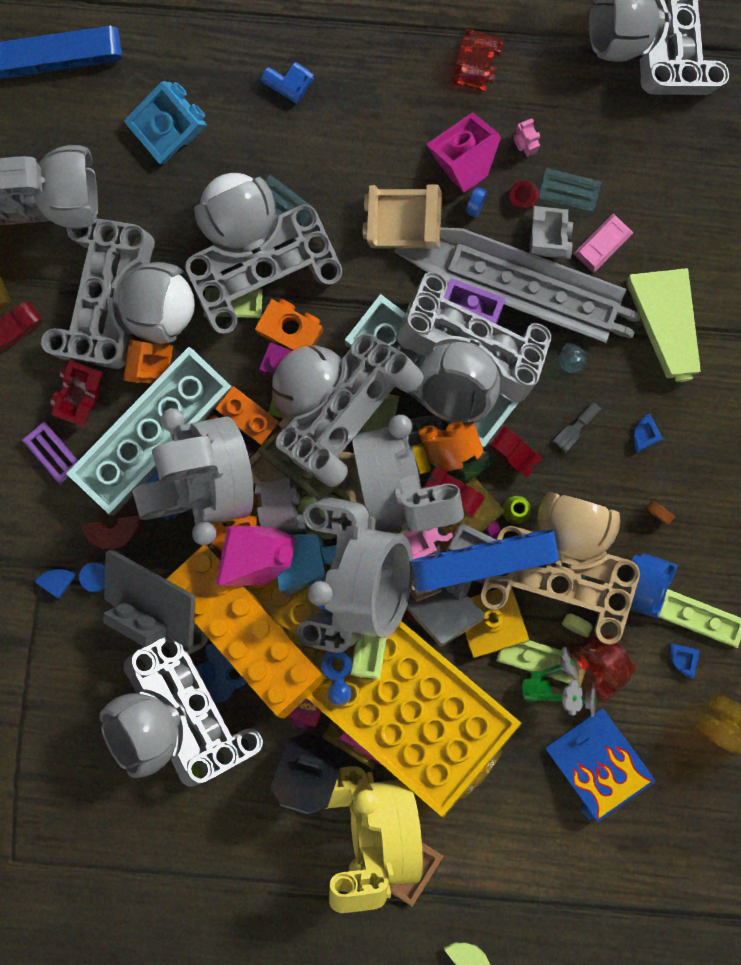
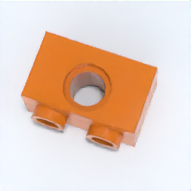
M271 299L255 331L258 335L278 346L293 351L305 346H315L323 333V326L319 325L320 320L309 313H305L303 316L295 312V306L283 299H280L279 302ZM288 321H295L299 328L296 333L287 334L283 331L284 324Z
M234 386L215 408L223 417L228 416L232 418L238 428L260 446L280 427L277 419Z

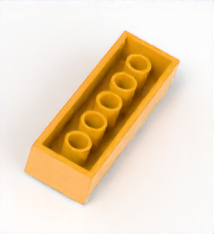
M203 545L166 580L195 595V624L274 714L285 719L328 677L324 675L322 670L245 585L218 586L215 584L221 558L208 545Z

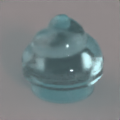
M566 343L558 357V362L566 373H576L587 366L586 360L588 357L580 346Z

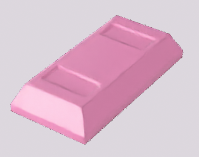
M613 213L573 254L594 274L633 232Z

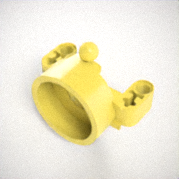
M355 766L340 768L329 806L324 809L349 806L352 841L356 858L350 863L349 872H341L332 877L330 881L329 904L338 913L374 910L381 908L385 904L386 899L391 898L390 886L421 881L423 854L416 800L413 791L400 780L374 782L372 772L366 774L362 768ZM345 891L348 894H340L338 892Z

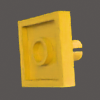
M512 586L505 605L500 609L487 608L482 603L481 594L470 597L485 614L483 621L465 632L473 659L529 641ZM500 589L486 592V600L492 605L499 604L503 599V593Z

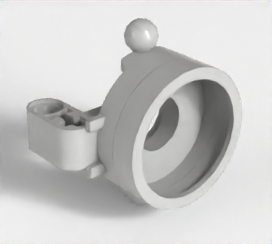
M170 408L162 414L161 425L170 432L173 442L164 443L152 449L160 481L142 484L132 490L141 520H148L192 509L195 519L192 537L199 545H209L216 538V529L212 524L245 518L252 511L254 491L248 452L241 432L232 418L226 416L184 424L182 412Z
M397 415L389 421V427L358 433L352 439L365 507L369 517H376L375 530L386 532L403 528V531L409 528L413 531H424L452 525L463 519L464 511L458 486L442 484L421 489L414 451L411 446L421 443L418 436L419 429L433 425L435 427L438 426L439 430H443L442 420L438 416L427 415L409 419L405 415Z
M327 497L307 506L303 513L305 524L315 531L336 534L337 546L336 556L330 570L326 574L325 582H315L308 590L309 600L317 606L325 605V609L333 612V615L317 613L302 622L297 630L300 642L311 648L341 653L357 643L361 635L379 638L389 637L400 624L410 596L413 578L411 565L413 554L409 540L404 535L375 530L376 517H369L366 507L361 503ZM319 509L324 512L325 519L321 517ZM313 626L317 628L319 634L315 632Z

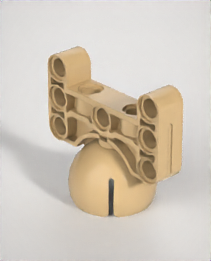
M548 492L539 506L537 517L538 530H554L559 561L547 564L546 568L537 566L510 572L504 577L497 575L485 578L481 592L482 603L489 609H500L508 599L511 586L599 612L594 629L596 637L605 644L616 643L623 635L640 575L639 568L634 562L606 553V550L613 544L619 532L620 513L615 510L608 511L606 507L566 495L560 497L557 493ZM508 526L500 531L497 540H501L503 535L509 531L517 533L518 536L532 533V531ZM562 564H569L568 568L563 567ZM622 565H628L633 570V577L628 582L621 581L617 576V571ZM581 574L602 580L604 583L601 585L581 579ZM557 576L564 577L568 582V588L564 593L559 594L552 590L551 582ZM493 587L500 589L503 593L502 601L496 605H492L486 600L487 590ZM615 593L621 594L625 600V604L620 610H613L609 606V598ZM606 622L614 623L617 629L615 636L610 639L603 638L600 632L601 626Z

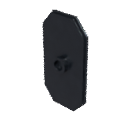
M304 733L288 739L270 787V791L279 805L305 814H312L327 808L344 759L343 753L334 741L312 734Z

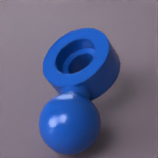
M328 651L321 660L322 672L326 677L332 679V684L327 691L328 699L331 703L339 706L346 704L351 698V689L344 682V678L351 672L352 659L345 651L341 653ZM336 659H340L343 664L342 668L338 671L333 667V662Z

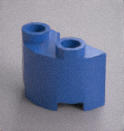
M646 553L642 556L635 555L632 562L638 566L640 575L630 609L658 619L665 602L666 592L673 581L678 565ZM630 567L629 570L632 571V575H631V577H630V580H631L632 577H633V570H632L631 567ZM620 594L619 598L624 600V597Z

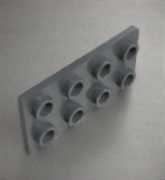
M435 541L433 543L437 550L429 555L446 552V550L438 541ZM472 581L441 588L442 592L418 602L415 601L410 593L406 607L407 611L439 646L446 645L484 620L485 614L467 595Z
M112 549L106 551L104 599L115 607L104 613L103 623L145 648L166 636L185 647L191 646L193 644L195 595Z

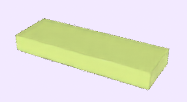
M669 589L667 590L659 618L738 648L741 640L740 617Z
M527 641L500 650L496 661L530 672L542 671L560 664L563 651L533 641ZM572 654L579 671L576 681L578 686L581 687L589 659ZM563 670L546 676L566 683H570L573 680L571 675L565 674Z

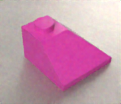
M472 112L427 143L426 146L449 179L465 192L475 187L488 176L501 137L499 133Z
M228 526L215 584L218 586L267 585L291 566L297 538L276 527Z

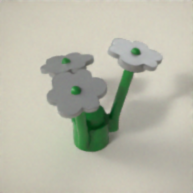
M567 647L562 648L563 653L560 658V664L542 671L531 672V679H524L522 690L526 702L561 701L563 702L564 709L569 711L570 715H575L576 711L581 710L582 703H585V709H590L591 717H594L596 703L598 702L596 698V683L592 684L591 691H586V697L582 696V688L578 686L576 681L579 671L574 657ZM561 670L565 674L571 675L573 680L570 681L569 687H565L563 694H551L549 680L543 679V677Z

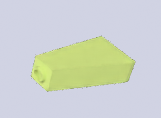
M688 268L630 274L626 279L627 288L638 313L641 315L640 318L666 378H675V382L693 380V376L701 372Z

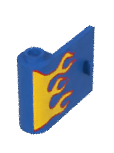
M603 708L597 711L594 717L590 716L545 748L584 803L579 807L589 821L595 819L599 823L655 783L649 770Z

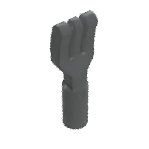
M592 402L578 417V421L574 425L566 426L552 442L566 453L579 439L581 428L584 425L587 426L601 408Z

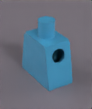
M318 534L292 535L297 539L291 566L277 576L280 592L287 596L309 588L315 582L325 581L328 565L332 564L336 556L337 545L324 547L323 540Z

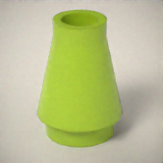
M521 496L509 497L502 506V514L505 520L515 525L524 523L531 513L529 502ZM515 504L523 507L522 514L515 513L513 509Z

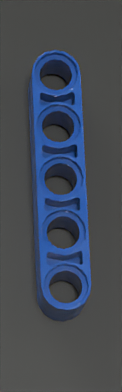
M106 26L0 42V79L117 62L122 59L119 29Z
M542 530L419 557L411 560L416 590L429 591L559 561L554 530Z

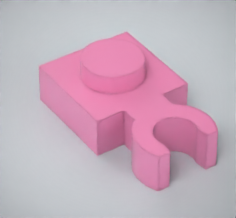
M532 118L519 123L516 128V135H514L519 151L524 150L526 157L537 154L540 147L538 142L540 134L539 132L536 133Z
M438 528L424 531H413L410 529L400 534L409 540L413 559L427 556L436 551L437 549L433 542L437 540L444 542L453 537L451 532L443 536L440 535Z

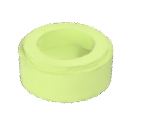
M566 614L562 622L564 627L584 637H588L593 628L591 623L574 614Z

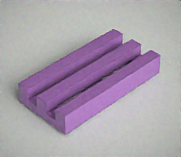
M43 422L22 440L60 485L69 477L66 473L78 462L77 458L46 422ZM45 431L73 464L71 467L67 466L40 434L41 432ZM34 438L40 442L63 469L64 472L61 475L33 444L32 440Z

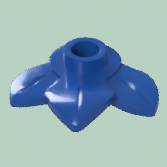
M209 644L205 646L209 661L200 664L196 669L205 686L209 687L208 692L213 702L218 703L229 699L234 689L244 686L247 682L241 675L238 679H232L230 671L234 667L214 644Z

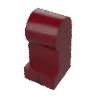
M30 301L19 304L10 313H6L0 318L1 353H5L43 322V319Z
M503 425L487 443L492 451L509 468L526 478L530 476L543 459L540 454L532 450L517 434Z
M436 467L424 488L442 484L458 486L464 516L473 519L485 500V496L471 486L465 485L462 481L448 475L441 468Z

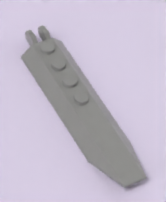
M440 227V249H395L396 254L427 273L436 272L446 279L447 284H449L452 278L504 297V305L605 343L610 331L619 336L633 338V330L614 323L616 315L632 322H639L641 316L635 311L620 306L626 292L625 288L466 229Z

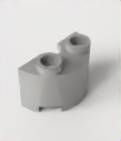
M534 206L529 253L536 256L571 259L572 242H568V239L572 237L573 222H568V210Z
M290 478L255 485V494L258 496L260 507H257L261 527H276L290 535H298L307 531L303 514H299L296 509V505L300 504L299 491L297 487H292Z

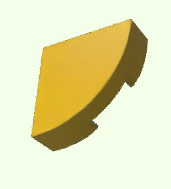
M421 443L411 446L413 447L420 474L429 472L431 467L424 446Z

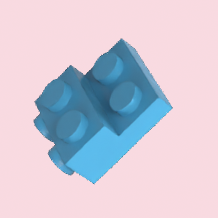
M162 81L124 120L126 125L159 164H165L183 145H188L207 126L202 120L205 117L204 112L197 105H190L184 98L187 95L186 91L176 82L172 84L171 82Z

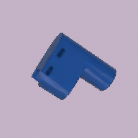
M295 62L286 76L268 67L260 81L298 104L313 82L314 74Z

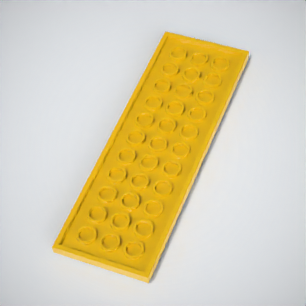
M257 507L251 516H258ZM210 544L209 547L212 548V549L217 553V551L214 549V547ZM277 577L267 585H245L321 669L322 657L328 651L303 645L297 635L298 626L317 613H323L319 606L309 600V588L285 596L279 590ZM402 621L393 634L387 637L380 679L349 674L344 678V682L351 689V698L346 704L340 706L331 703L328 699L327 691L332 684V679L330 678L324 681L307 697L309 701L441 817L446 815L522 724ZM313 626L315 632L319 634L317 628ZM355 644L345 650L350 655L352 661ZM336 659L333 662L334 669L338 671L342 668V661Z

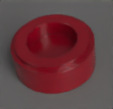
M519 181L510 189L509 200L514 207L521 211L531 210L539 201L538 188L529 181Z

